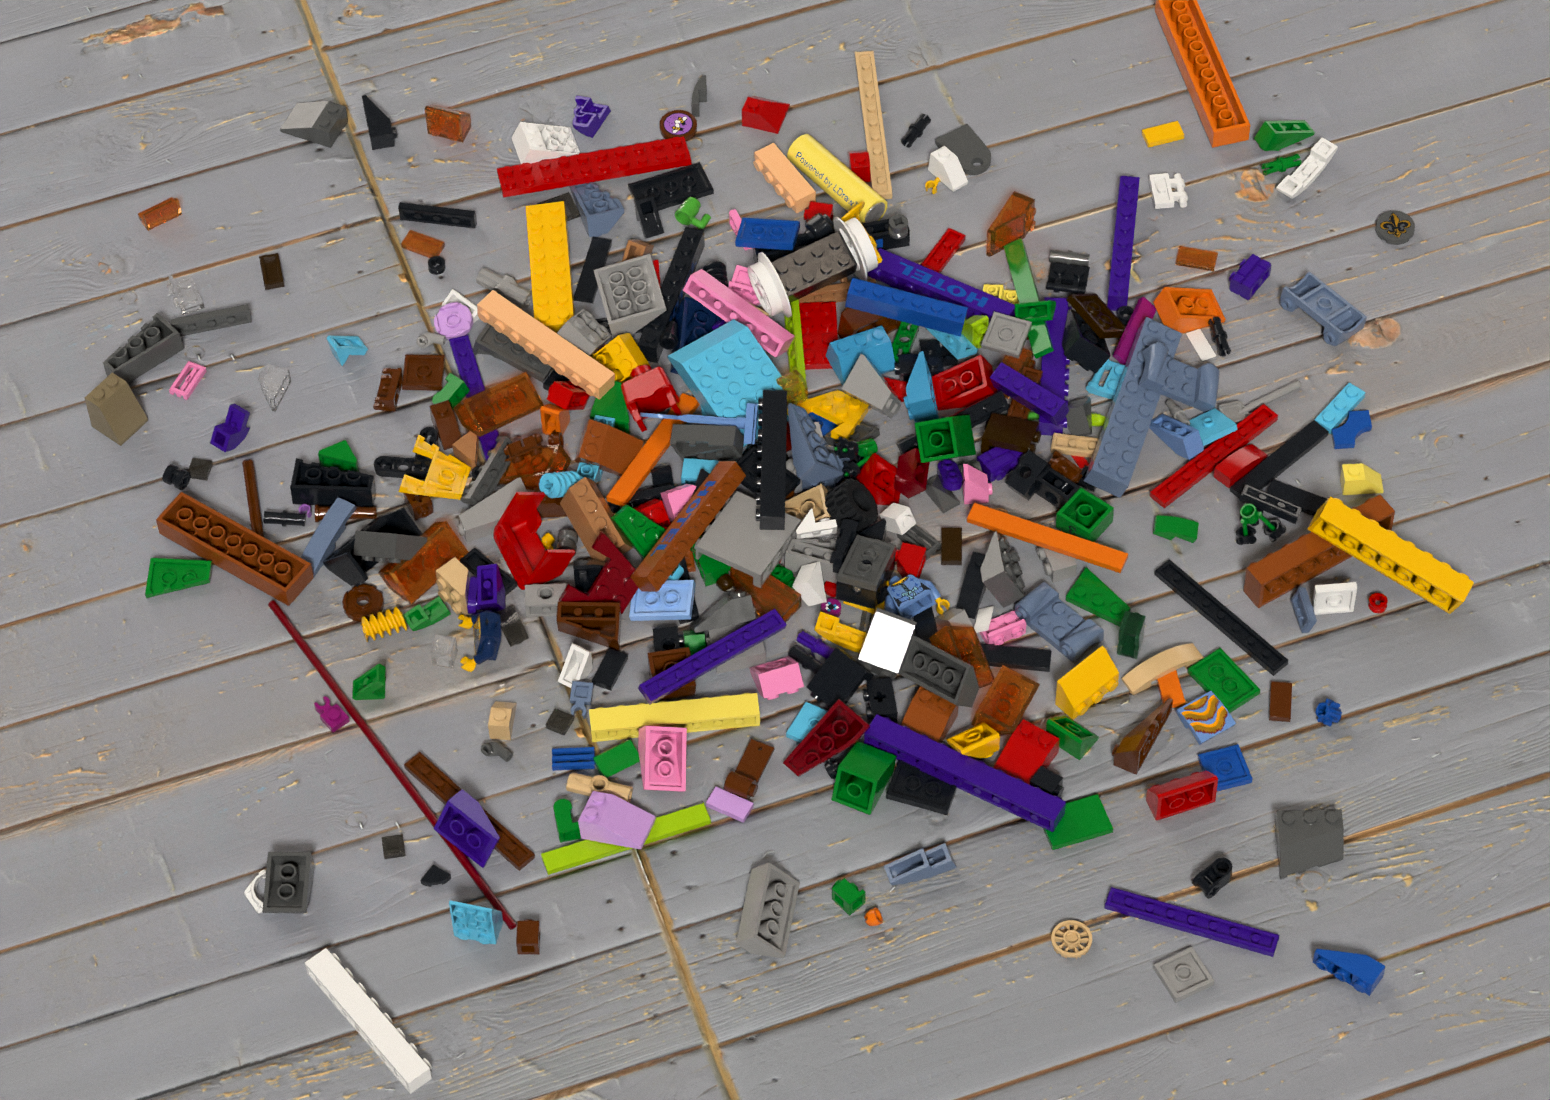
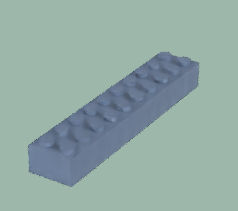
M1148 317L1145 318L1138 328L1084 482L1119 498L1128 488L1161 395L1139 386V381L1145 367V358L1142 352L1150 345L1159 342L1169 349L1168 357L1173 359L1182 333Z

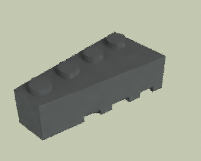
M156 313L149 324L145 323L141 327V331L136 336L132 335L127 340L128 343L124 347H119L103 362L107 376L113 372L127 383H130L182 351L184 348L180 334L162 316Z

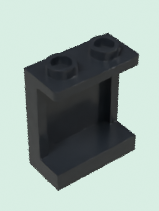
M836 647L806 688L811 691L810 696L818 702L824 701L827 704L825 708L830 710L838 699L846 705L864 680L870 681L874 675L844 650Z

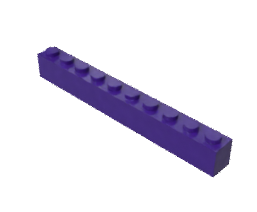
M876 714L870 724V728L864 733V744L897 756L896 760L898 761L902 760L919 768L920 771L950 785H955L969 794L1051 832H1054L1065 814L1066 802L1060 797L1050 795L1041 788L1033 787L1019 778L1011 777L1002 770L994 769L982 761L962 755L943 743L931 740L924 734H918L907 726H901L892 722L887 717Z

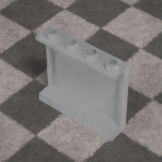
M736 491L733 497L727 500L724 509L717 513L712 525L709 524L703 537L696 541L694 546L696 559L699 560L702 554L752 576L753 585L761 588L785 555L791 540L796 539V530L801 524V519L785 513V530H760V521H756V509H760V505H756V499Z

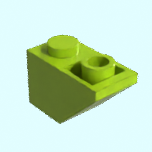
M974 315L965 320L962 334L977 349L981 348V343L988 329L989 318L986 315Z

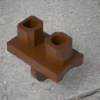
M1054 452L1052 459L1048 462L1051 468L1077 484L1082 478L1080 473L1083 470L1059 452Z

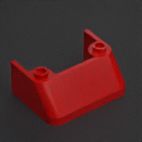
M516 492L494 528V540L521 590H525V585L544 584L561 576L576 553L573 549L545 550L536 532L541 525L542 519L537 508L545 497L544 492Z

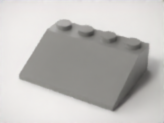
M650 254L594 270L613 339L621 334L630 333L633 335L666 311Z

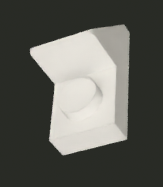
M811 508L796 530V539H810L837 534L836 519L830 520L825 518L815 523L813 509Z

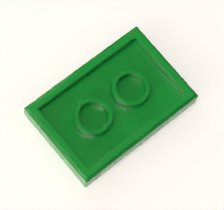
M1221 648L1188 668L1187 673L1206 693L1212 691L1229 713L1260 694L1259 687Z
M1098 794L1066 803L1065 814L1054 832L1043 828L1052 851L1113 833V827Z

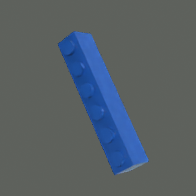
M856 278L851 280L845 307L960 337L968 310L964 306Z

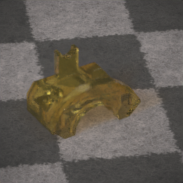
M796 369L792 373L790 372L776 379L777 384L784 391H787V405L790 403L794 405L801 404L807 400L808 388L806 382Z

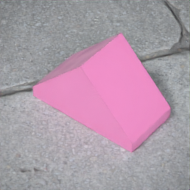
M685 484L661 493L665 510L671 522L674 521L691 499L697 486Z

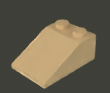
M823 484L813 487L785 501V513L801 519L802 522L812 508L815 523L825 518L832 520L827 512L828 507L825 506V496L829 491Z

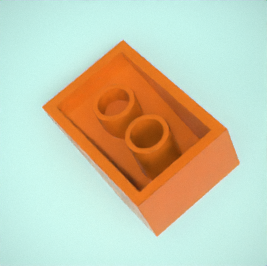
M1164 287L1153 301L1163 325L1180 333L1210 326L1208 321L1212 319L1214 323V317H1219L1221 323L1226 320L1212 289Z

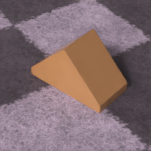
M473 428L452 444L454 457L471 467L470 471L478 463V428Z

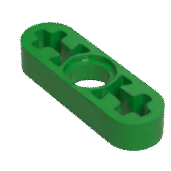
M901 321L892 344L895 363H898V356L896 355L899 354L900 349H902V354H910L919 331V326L912 324L909 331L907 326L910 323ZM902 337H908L910 341L901 342L899 339Z

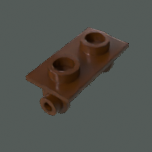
M533 434L523 439L524 447H522L520 440L506 445V448L503 450L506 456L509 455V458L505 459V462L513 461V464L525 460L524 456L529 454L531 457L542 453V449L548 446L541 445L543 441L541 434Z

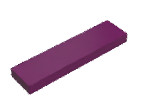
M1145 297L1139 298L1113 354V357L1122 365L1126 364L1138 328L1146 317L1153 319L1156 313L1155 306Z

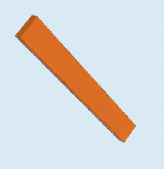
M684 393L679 397L680 402L678 405L682 412L681 415H693L700 405L696 398ZM671 408L666 415H676V414L674 413L673 409ZM663 419L606 496L607 502L622 507L627 505L671 445L673 424L685 425L687 422L676 419Z
M977 503L973 504L967 516L968 523L997 531L998 533L1118 573L1122 572L1128 559V553Z

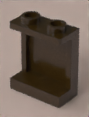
M992 413L982 436L981 453L991 450L992 446L1024 454L1030 450L1035 454V443H1039L1041 438V431H1038L1039 423Z

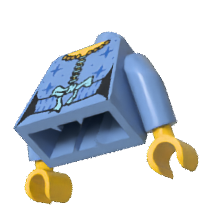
M908 575L903 579L894 576L889 581L888 595L885 598V611L910 619L936 603V611L941 615L944 611L940 605L945 606L947 610L950 607L949 601L940 598L941 594L929 580L918 579L913 575Z

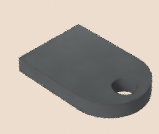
M968 124L935 139V144L938 148L946 146L958 157L965 175L982 174L991 165L990 150ZM974 163H981L982 165H981V166H974L973 164H974Z

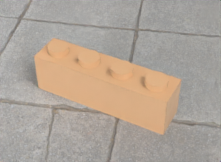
M774 143L754 152L755 161L753 164L756 170L764 175L766 182L771 183L777 195H781L786 205L792 208L796 214L809 208L810 201L816 202V191Z

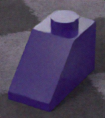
M498 564L477 566V605L483 611L490 610L496 612L506 610L505 588Z

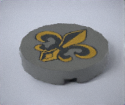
M1401 211L1385 212L1379 216L1376 222V233L1381 240L1382 238L1386 240V243L1394 245L1404 244L1414 235L1415 223L1413 219Z

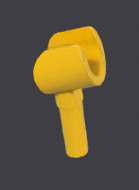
M938 177L934 181L926 182V192L929 188H933L932 194L937 193V185L940 181Z
M546 533L541 538V542L545 549H554L552 544L555 540L550 533Z

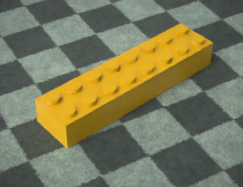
M564 201L526 206L534 318L555 333L575 315L568 224Z
M1330 496L1317 510L1308 527L1309 531L1449 614L1464 603L1474 584L1466 574L1458 573L1449 564L1433 558V555L1429 552L1421 551L1412 542L1399 538L1395 532L1384 529L1377 521L1368 519L1360 511L1347 507L1340 499Z

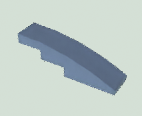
M337 497L320 522L301 556L302 559L311 563L314 577L324 565L322 562L336 549L335 543L345 531V523L356 510L354 504Z

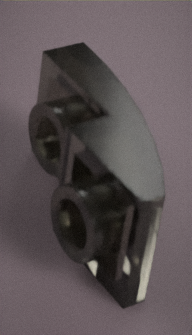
M513 605L496 612L500 614L501 629L510 647L520 644L529 638Z

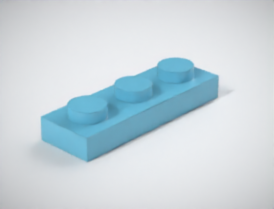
M1349 382L1315 418V421L1331 434L1332 429L1337 428L1348 416L1349 411H1353L1365 398L1366 392Z

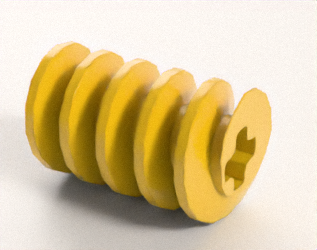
M397 607L393 608V614L389 609H386L385 616L382 612H378L377 619L373 614H370L369 621L365 616L361 620L363 634L367 643L368 636H371L374 641L376 640V634L384 638V631L389 636H392V629L400 633L401 626L407 631L404 616Z

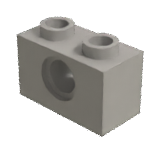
M566 583L525 585L526 617L557 616V605L560 602L559 598L567 587Z

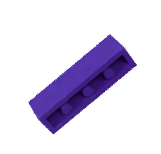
M1002 362L990 376L994 388L1002 390L1004 394L1056 426L1061 423L1069 412L1065 400Z

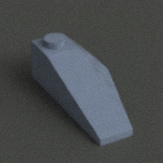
M593 182L569 186L588 236L599 237L602 234L609 233L624 214V208L620 200L611 198L607 191L602 192L599 190V186Z
M792 403L788 404L792 457L797 476L801 480L811 483L841 476L843 472L837 457L826 449L825 445L827 442L815 432L817 427L806 410Z

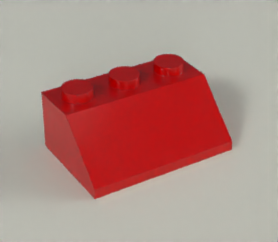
M1206 770L1194 772L1184 778H1175L1165 784H1156L1147 789L1146 802L1156 821L1208 805L1216 800L1218 778Z

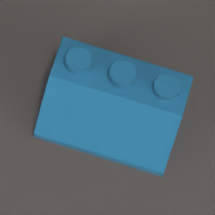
M878 326L829 343L826 358L842 385H844L861 354L868 358L881 374L895 370V358L891 340L883 326Z

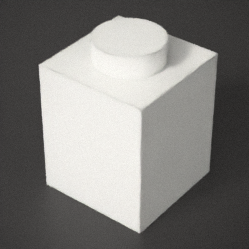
M892 503L880 514L881 519L886 520V530L900 535L905 534L916 524L910 508L897 503Z

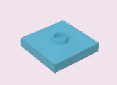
M1216 408L1189 420V426L1199 430L1203 446L1238 430L1237 424Z
M805 702L786 732V737L800 743L828 711Z

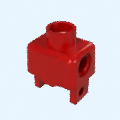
M649 365L638 366L631 371V379L621 384L626 407L642 432L647 430L644 419L648 417H640V413L657 414L672 407L677 416L682 414L678 405L680 399L665 370L660 366L654 369Z

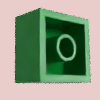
M1080 488L1057 512L1056 528L1062 532L1095 542L1113 522L1114 507Z

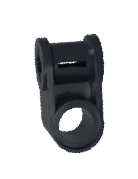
M1227 858L1216 859L1194 877L1192 884L1195 887L1198 886L1205 893V897L1208 899L1212 898L1231 881L1233 867L1231 861ZM1219 870H1225L1226 872L1221 873Z

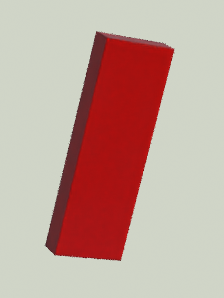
M948 228L921 265L941 273L966 240V235Z

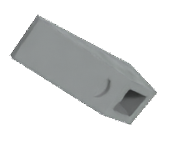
M1037 546L1038 558L1043 560L1045 574L1050 576L1053 583L1076 577L1077 564L1073 557Z

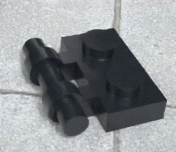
M1051 262L1046 289L1054 290V293L1062 291L1071 294H1085L1090 267Z

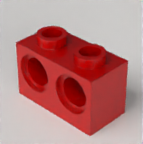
M554 381L549 387L547 400L565 410H584L590 395L571 381Z

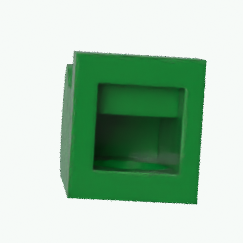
M449 373L445 378L447 384L440 392L433 396L432 402L433 404H438L448 400L453 410L470 390L463 380Z
M567 799L557 800L553 805L560 843L581 839L578 822L572 823L573 811L571 802Z

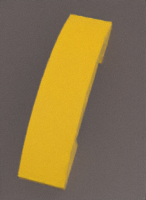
M820 611L814 631L836 645L859 653L866 632L839 623L840 618Z

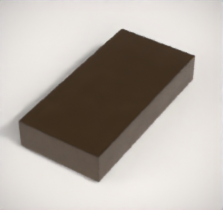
M279 254L259 256L265 290L284 287Z
M941 527V565H962V528Z

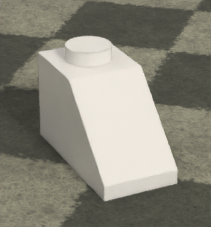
M946 146L930 154L928 171L935 177H938L950 190L954 192L968 184L958 157Z

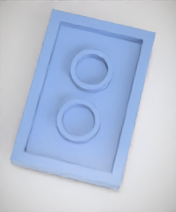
M666 580L658 592H644L638 588L631 599L630 620H690L692 617L695 581Z

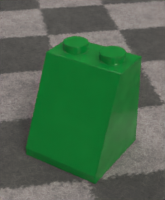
M970 415L951 416L915 423L921 463L976 455Z
M858 741L838 766L831 800L871 815L893 774L897 756Z

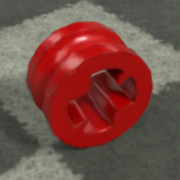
M1382 593L1372 594L1369 597V609L1374 613H1383L1387 608V597Z

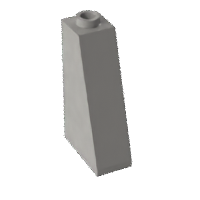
M521 477L513 480L459 515L460 524H457L460 536L464 535L467 543L494 533L495 526L516 492H527Z

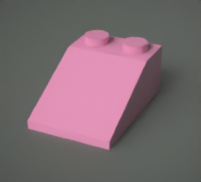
M644 726L639 728L638 752L643 790L686 792L687 728Z

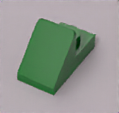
M378 664L353 681L352 699H384L386 667Z

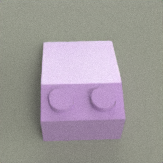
M593 791L578 820L581 839L642 850L654 825L656 816L613 794Z

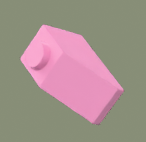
M963 464L962 489L964 505L988 503L989 495H992V483H988L987 474L969 464Z

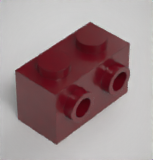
M914 448L898 458L894 489L908 499L925 491L927 486L930 462L921 463L919 449Z

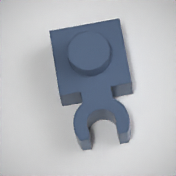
M572 681L570 703L575 704L571 708L572 718H575V712L578 710L582 711L583 719L587 717L585 705H591L594 689L593 683Z

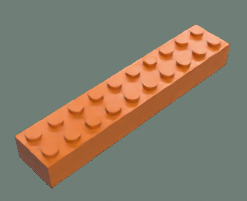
M1156 0L1155 13L1212 148L1249 140V120L1197 0Z

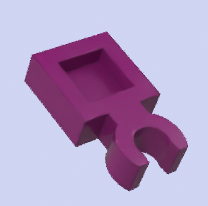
M323 697L324 706L318 705L317 702L314 703L315 710L320 713L321 721L332 733L350 722L349 716L338 704L331 707L328 697Z

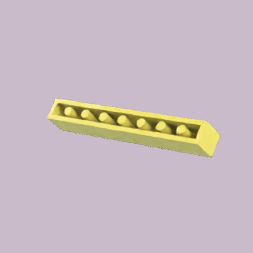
M757 693L723 695L711 698L702 697L690 700L681 699L670 702L660 701L651 705L639 703L630 706L619 705L609 708L598 707L589 709L592 742L638 738L639 728L644 726L687 728V733L760 726Z

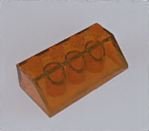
M524 372L462 400L453 409L462 426L481 437L540 410L544 404L529 376Z
M447 521L435 522L420 535V537H428L427 542L411 560H401V564L388 563L378 572L389 589L409 604H413L436 584L437 569L454 557L460 561L468 553Z

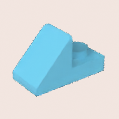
M328 335L327 337L332 354L341 366L344 365L349 355H365L368 350L358 336Z

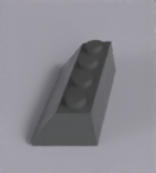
M912 635L898 674L955 705L972 708L979 690L974 667L916 635Z

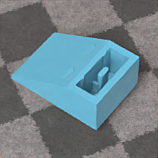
M449 901L455 937L462 940L479 941L482 944H497L503 925L502 911Z

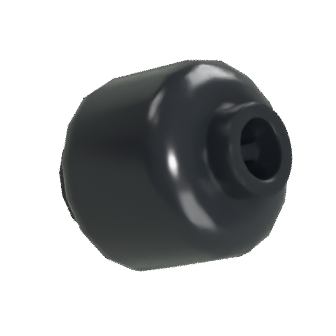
M816 214L805 223L807 229L805 232L806 236L811 241L814 239L818 241L831 235L834 231L833 221L826 214Z

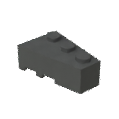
M673 424L670 444L683 462L684 458L714 459L718 461L741 458L744 445V436L736 426Z

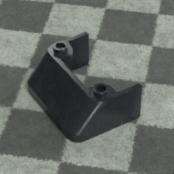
M404 507L377 517L360 530L411 536L422 535ZM354 535L322 563L330 572L350 586L355 585L357 587L368 579L366 572L378 562L375 561V557L373 561L361 560V556L353 555Z

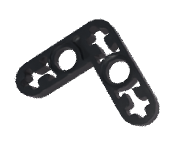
M426 427L421 430L419 435L425 438V442H427L426 438L431 435L430 445L432 446L433 443L438 445L436 429ZM417 453L415 458L380 456L374 461V470L381 477L403 478L405 474L423 480L426 479L432 459ZM401 465H407L408 469L405 471L398 470V467Z

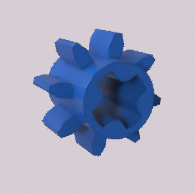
M1326 699L1325 703H1319L1315 711L1319 717L1317 721L1330 727L1332 722L1338 723L1342 716L1341 709L1339 708L1340 704L1330 699Z

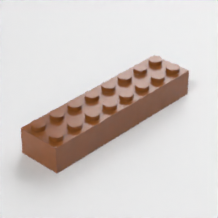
M180 492L156 519L159 534L205 560L212 561L214 565L288 606L314 578L311 563L183 492Z
M1381 495L1369 498L1360 506L1351 508L1360 511L1364 517L1377 521L1384 529L1392 531L1395 510ZM1313 532L1303 534L1291 544L1287 543L1280 550L1267 554L1260 561L1252 562L1246 568L1243 592L1257 608H1260L1352 556Z

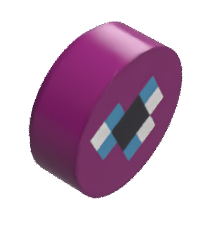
M833 598L826 599L827 602L821 604V612L838 618L841 614V603Z

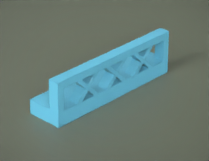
M926 328L957 360L977 354L978 349L962 333L960 337Z

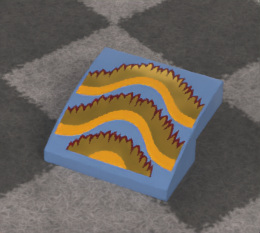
M1212 691L1175 710L1185 728L1191 730L1199 745L1236 724L1228 710Z

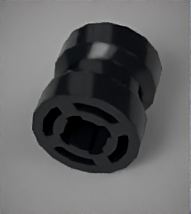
M170 464L165 469L162 480L168 485L173 484L175 488L184 490L190 481L191 474L189 471L179 470L177 466Z

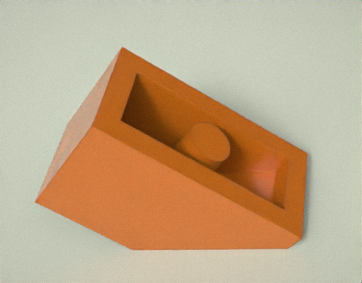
M551 403L541 406L540 414L543 434L551 436L552 432H561L563 435L570 422L569 410Z

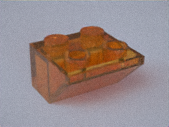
M428 105L425 107L428 134L452 141L464 142L471 128L469 113L438 105Z

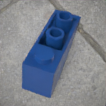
M1316 949L1314 953L1313 963L1319 969L1328 971L1335 975L1338 980L1347 982L1354 986L1357 991L1366 993L1369 996L1384 976L1385 965L1368 955Z

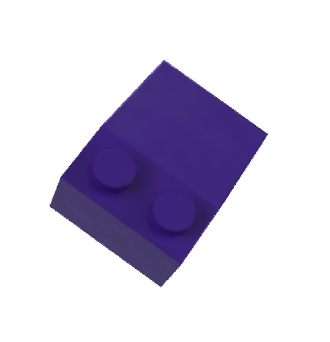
M463 789L447 801L433 828L482 868L486 866L500 839L480 803Z

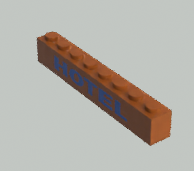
M736 461L718 462L631 575L632 580L641 591H659L746 477Z

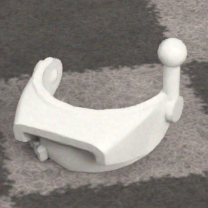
M264 869L258 873L259 875L254 878L244 892V895L258 914L263 913V902L257 896V885L261 878H266V871Z

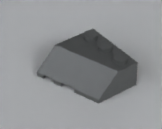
M1342 809L1278 810L1276 812L1275 833L1280 880L1296 872L1300 874L1306 872V869L1315 866L1322 867L1343 860L1344 827Z

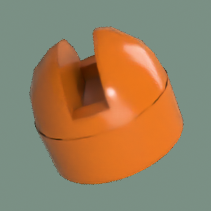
M876 907L868 910L864 915V918L867 919L865 922L869 926H877L883 923L882 915Z

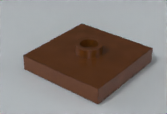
M405 355L402 390L441 391L443 388L445 355Z

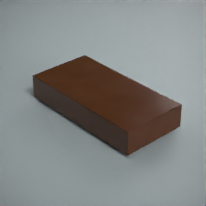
M1271 681L1269 721L1290 722L1292 683Z

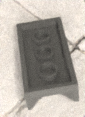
M488 323L475 340L473 348L475 355H491L542 383L553 369L548 364H543L535 355L526 352L519 344L513 343L503 333L497 332Z

